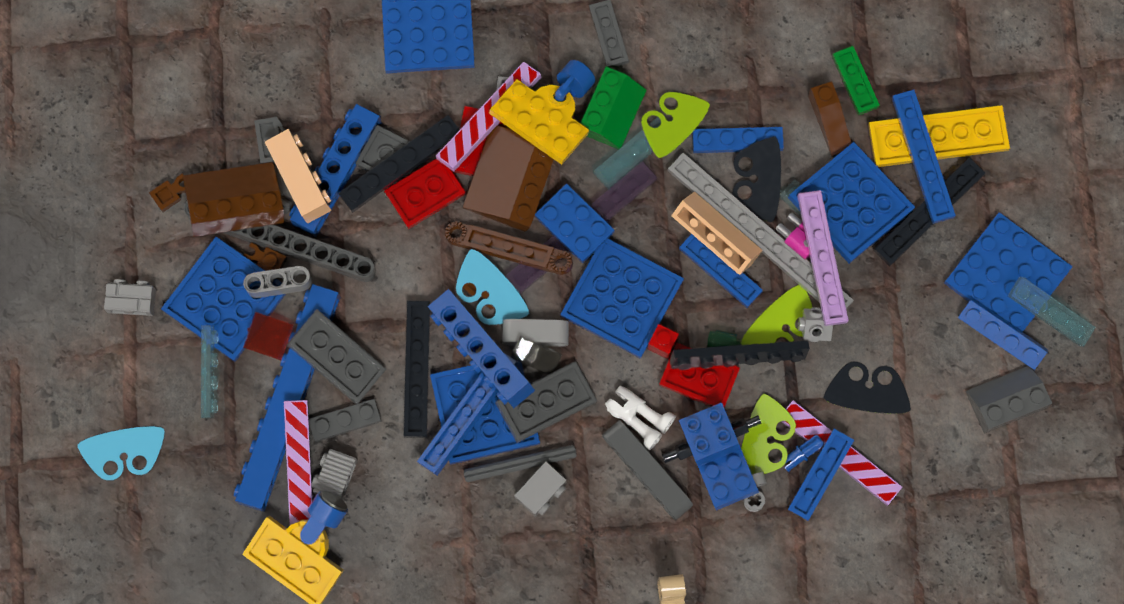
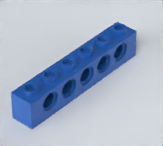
M358 104L353 109H349L344 119L346 122L343 128H338L334 135L335 141L332 147H328L323 154L324 161L320 167L317 166L314 170L322 181L319 186H329L327 193L331 199V202L328 203L331 210L339 198L338 193L344 189L356 168L355 163L377 125L380 126L382 123L379 115ZM355 127L362 129L358 135H352L350 132ZM344 146L351 148L347 154H341L339 151ZM337 165L340 167L337 173L328 172L331 166ZM295 204L289 216L291 217L292 225L317 237L330 212L307 223Z
M449 289L428 306L433 312L430 315L432 320L438 327L443 324L446 328L443 333L451 342L455 339L459 343L456 348L464 357L467 355L471 357L472 360L469 363L477 373L482 370L486 375L482 379L491 389L495 386L499 390L496 395L504 405L509 402L515 408L535 391ZM453 316H456L453 321L449 322ZM470 331L467 336L462 337L465 332ZM479 347H483L480 352L475 353ZM496 362L493 368H489L492 363ZM506 378H510L508 383L502 384Z

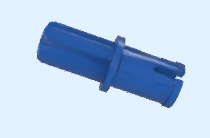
M815 435L801 446L797 445L796 449L787 455L786 463L790 460L792 462L784 468L789 472L802 461H808L809 456L824 446L822 439Z

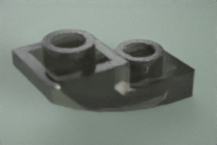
M522 336L519 337L511 354V358L548 374L555 371L562 356V353L545 345H539Z

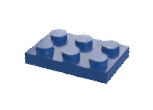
M565 184L534 215L582 264L615 233V230L568 184Z

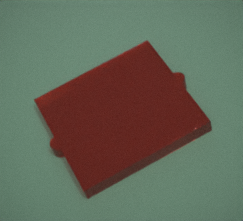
M255 312L251 326L247 328L248 334L243 348L281 361L293 325Z

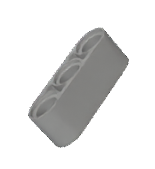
M295 266L248 274L244 279L243 285L251 297L261 298L305 291L310 288L312 278L305 267ZM300 274L306 275V280L303 283L295 282V278ZM283 278L284 282L281 286L275 287L272 285L274 279ZM254 281L261 282L257 290L250 289V285Z
M505 319L503 320L502 344L513 346H568L569 322L564 320Z

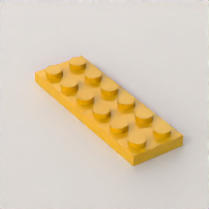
M1002 105L923 115L937 160L1009 151L1010 149ZM899 119L869 122L868 127L874 164L877 167L913 163Z

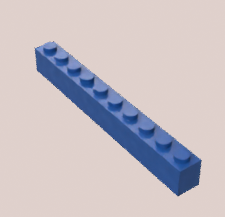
M312 284L311 290L307 289L303 302L306 304L303 311H299L296 324L298 326L296 332L291 333L289 341L316 309L332 322L341 298L339 293ZM289 348L288 354L284 353L280 366L283 368L281 374L276 375L273 388L275 390L273 396H269L267 399L265 418H261L257 427V431H259L258 438L253 440L250 446L249 453H252L249 462L246 461L243 466L242 475L244 477L242 483H238L234 491L235 501L238 504L265 512L286 453L284 401L304 400L315 371L311 365L291 348Z

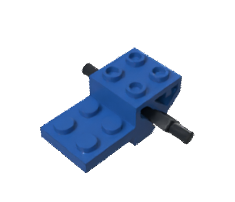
M719 403L679 420L687 441L676 445L675 450L662 454L665 464L677 458L683 460L693 456L716 510L759 493L736 438L748 433L750 428L762 424L758 415L748 420L742 418L730 423L723 404Z

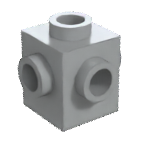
M821 308L804 309L803 317H799L798 331H802L803 339L811 342L831 341L833 325L824 326Z

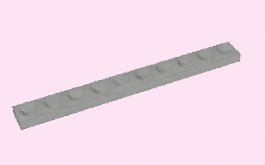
M682 153L668 168V172L692 193L695 191L760 247L763 250L762 253L819 302L812 264L807 259L804 260L784 243L785 240L687 155ZM842 290L847 309L854 300Z

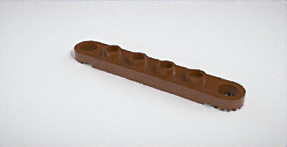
M457 221L455 223L451 222L452 224L445 228V237L454 246L469 250L473 249L483 254L559 275L567 274L573 267L572 257L565 250L554 249V247ZM460 229L462 230L461 236L457 237V239L451 237V233L454 230ZM565 258L567 259L565 266L561 268L555 265L558 259Z

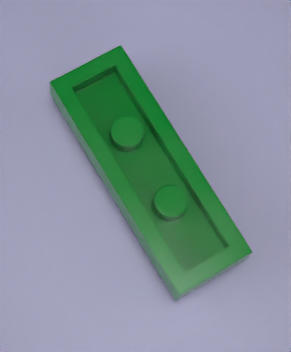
M854 46L833 53L832 58L858 116L879 108V102Z

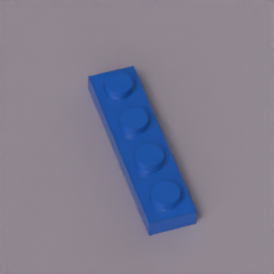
M783 127L695 129L692 132L693 153L741 152L750 145L773 136L778 139L780 151L784 149Z
M693 234L679 247L680 251L746 308L762 293L763 290L744 273L741 275L736 273Z
M971 298L958 317L1033 370L1036 369L1048 352L1047 348L973 298Z
M833 429L788 510L807 521L810 519L853 444L854 440Z

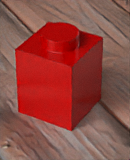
M658 324L647 350L669 359L679 334Z

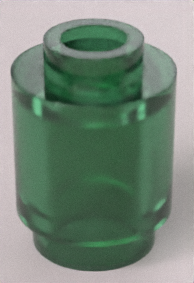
M718 329L716 331L710 330L707 348L741 345V339H738V334Z

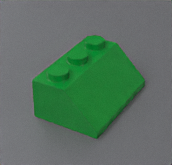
M605 67L581 121V124L589 129L586 137L621 150L647 90L628 75Z

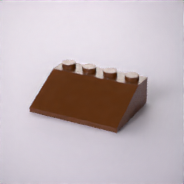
M496 126L487 136L462 208L526 232L531 227L554 159L512 129Z
M273 162L183 175L193 237L284 223L282 200Z

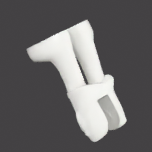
M619 386L615 392L626 401V404L622 407L616 401L609 399L605 403L607 411L612 416L623 420L628 426L633 427L644 438L643 445L648 450H651L662 437L659 431L665 434L676 416L671 412L663 415L655 412L645 404L646 401L639 398L629 389ZM638 412L639 414H641L644 418L651 422L659 431L650 428L648 425L642 422L639 418L636 417V413Z

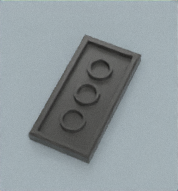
M318 309L313 312L286 344L355 404L361 401L386 370L385 367Z
M575 361L531 383L535 391L515 408L509 402L504 405L500 399L495 404L515 441L519 443L595 404L597 399Z

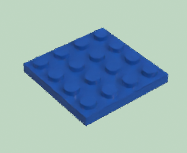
M382 0L386 73L475 68L471 0Z
M855 142L788 196V199L800 211L797 195L799 193L821 190L832 245L849 264L915 208Z
M999 212L944 284L968 302L971 298L975 299L1023 332L1071 270L1072 266Z
M215 237L161 310L236 362L286 294L261 298L251 297L244 288V279L248 274L264 270ZM274 279L272 283L275 287L283 284L277 279ZM252 282L250 289L257 290L261 282Z
M607 239L595 251L560 316L641 359L684 278Z
M520 354L510 356L518 362L516 368L525 377ZM470 365L430 375L441 427L475 383L482 370L477 373ZM496 395L449 459V463L452 465L540 445L538 433L517 443L495 404L499 400Z

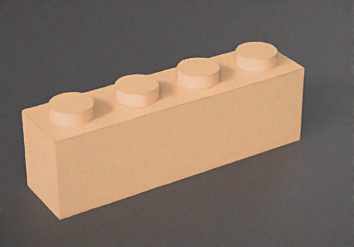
M287 129L265 141L304 220L310 223L332 211L328 204L331 202L327 191H322L319 186L322 183L316 171L312 172L309 167L312 165V161L308 154H303L300 149L303 144L297 134L293 136L290 130Z
M695 191L682 200L672 214L676 221L739 275L747 270L763 251Z

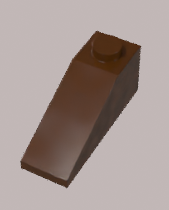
M831 81L811 88L808 97L830 155L834 157L852 143L838 95Z

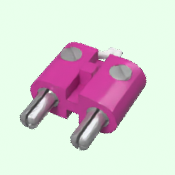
M790 213L787 219L797 228L791 232L780 223L777 225L776 230L786 238L784 243L806 260L810 254L803 221L795 214Z

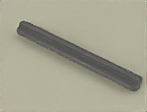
M569 445L465 469L463 473L465 481L471 482L541 466L545 462L550 464L575 458L577 453L575 446Z

